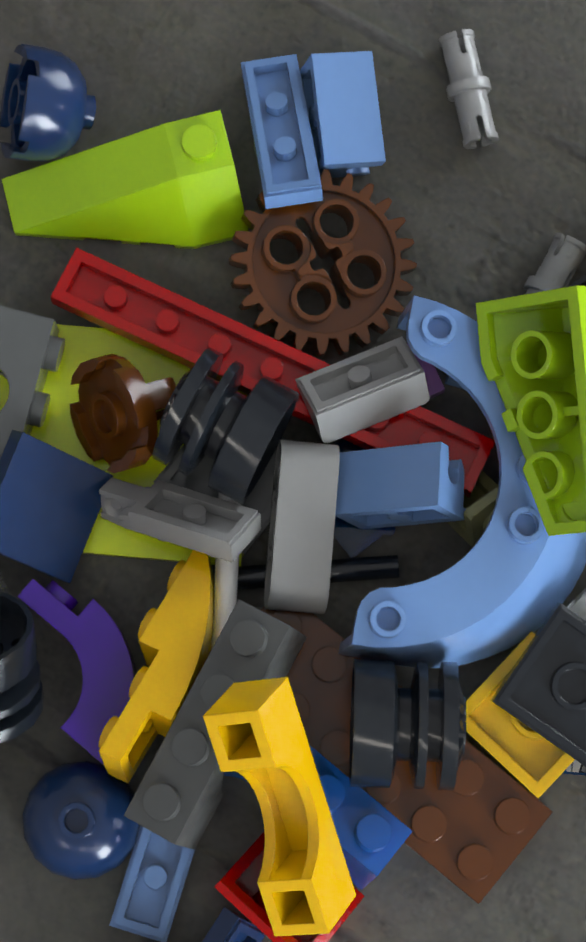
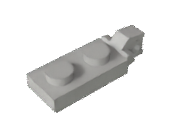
M111 477L99 489L102 518L126 529L229 562H233L261 531V514L258 513V510L161 480H157L151 487H142Z

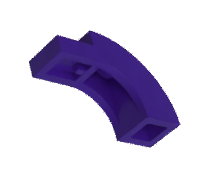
M32 579L17 597L70 642L78 655L82 668L83 683L80 699L73 713L61 726V729L104 765L99 754V739L109 719L113 716L119 717L130 700L129 689L136 675L131 650L118 625L94 599L76 616L72 610L79 602L53 580L44 588Z

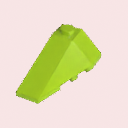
M221 110L164 123L2 179L14 233L17 236L82 241L85 238L121 241L122 244L141 245V243L174 245L175 248L197 249L230 241L235 231H248V226L241 219L244 214V207Z
M575 285L476 303L481 364L488 381H495L506 408V411L501 413L507 431L515 432L526 460L523 472L548 536L584 533L586 532V286Z

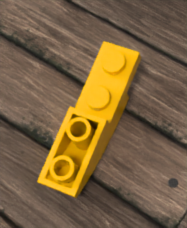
M195 550L192 551L187 561L180 560L175 565L167 583L168 592L158 609L151 608L144 616L138 631V641L146 665L149 667L143 666L136 673L129 689L130 700L119 717L113 716L109 719L100 735L99 754L107 773L128 784L157 734L166 737L211 652L214 574L209 555Z

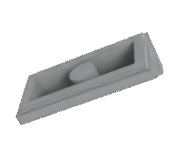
M403 337L396 338L295 379L314 426L324 443L333 442L426 404L430 399L425 372Z

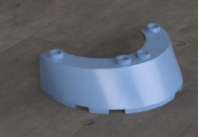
M414 295L399 316L397 329L406 330L408 345L419 359L432 364L446 373L445 384L467 391L481 409L492 431L499 460L498 494L494 510L483 534L473 548L455 565L439 575L421 582L393 588H378L369 592L360 601L355 614L352 634L340 643L339 654L361 659L393 660L394 665L415 668L417 661H427L428 668H440L441 662H457V665L460 666L491 657L511 648L524 640L531 631L534 633L539 629L557 603H564L584 570L586 564V532L548 536L523 472L526 460L515 432L507 431L501 413L505 412L506 408L495 381H488L481 364L477 321L437 301Z

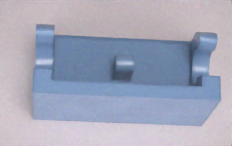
M372 51L311 54L301 68L300 75L319 174L321 175L324 169H329L331 178L345 177L347 173L352 174V176L370 174L369 167L382 166L386 162Z
M443 442L340 452L336 517L360 529L464 520L463 513L466 508L463 507V463L461 459L449 461V446Z

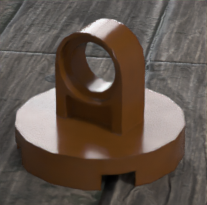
M115 354L104 355L80 363L71 380V385L80 384L78 390L79 402L70 404V415L76 435L86 454L94 462L104 459L110 465L107 471L111 473L125 471L146 464L152 456L157 440V421L161 419L164 409L176 388L174 379L168 377L146 383L137 368L126 358Z

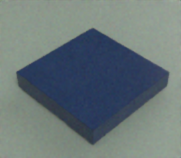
M12 430L0 458V554L57 580L70 583L101 508L99 489L113 475L24 432Z

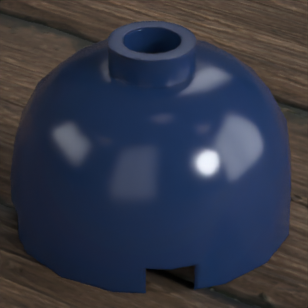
M27 44L18 45L14 52L23 56L21 65L9 63L2 93L0 127L7 128L11 125V143L1 142L2 153L5 158L23 161H47L63 156L75 146L82 129L90 130L92 128L96 113L95 96L87 95L84 76L76 63L63 53L45 47Z
M89 761L64 763L45 773L29 792L22 813L24 839L34 858L53 874L73 880L98 878L119 867L133 850L141 826L123 816L134 797V792L128 783L109 775L105 766Z

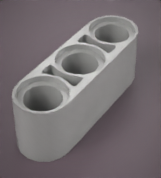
M282 439L278 441L274 466L265 574V609L324 614L326 612L330 589L340 450L338 445Z

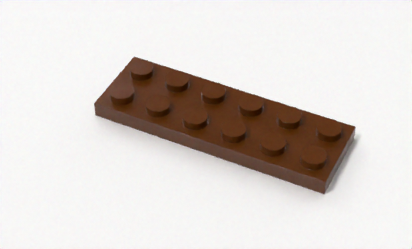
M263 607L261 611L290 625L307 637L286 677L289 679L309 745L349 777L354 659L361 658L339 654L340 643L344 638L315 614L269 610ZM467 740L465 753L457 770L454 790H438L436 762H427L424 788L414 789L408 761L396 762L390 788L361 787L413 831L404 843L477 904L483 900L553 813V811Z

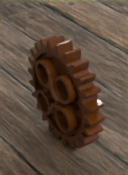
M324 169L320 175L323 201L265 209L263 192L258 194L256 202L262 214L245 210L241 217L242 221L252 232L235 231L232 241L244 248L245 252L232 254L229 258V265L244 269L243 274L232 280L231 287L235 289H248L250 293L239 305L240 310H249L257 307L261 312L255 320L253 328L255 330L270 322L275 326L272 338L280 341L288 334L293 337L292 347L298 350L303 348L306 341L313 342L316 358H321L325 354L328 342H333L340 356L345 355L349 351V337L351 336L362 348L366 347L371 343L368 326L383 335L390 327L382 313L398 317L404 311L403 306L394 298V295L408 296L413 291V286L400 279V275L411 273L417 267V263L401 258V253L410 249L414 245V240L397 238L395 234L406 222L405 218L398 217L388 220L384 215L389 209L392 200L387 198L376 205L371 202L370 198L374 188L372 183L367 184L359 193L352 191L353 177L350 173H347L339 186L332 185L329 169ZM327 213H335L341 216L347 225V235L341 238H332L326 235L320 225V216ZM297 219H303L308 226V232L314 248L305 234L296 226ZM276 239H286L292 242L297 249L298 260L289 265L275 261L269 250L270 243ZM316 252L321 259L330 256L334 260L335 264L328 271L329 275L324 269L316 271L312 269L310 264L316 257ZM353 263H363L368 266L374 275L373 287L361 289L354 286L347 274L348 266ZM331 280L339 292L347 298L349 308L343 309L339 305ZM304 289H313L319 292L325 302L324 313L315 316L303 312L297 302V293Z

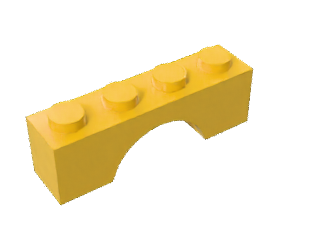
M288 677L233 683L203 715V719L220 771H234L242 775L251 785L260 805L264 824L265 847L262 868L257 884L274 936L329 934L356 897V892Z

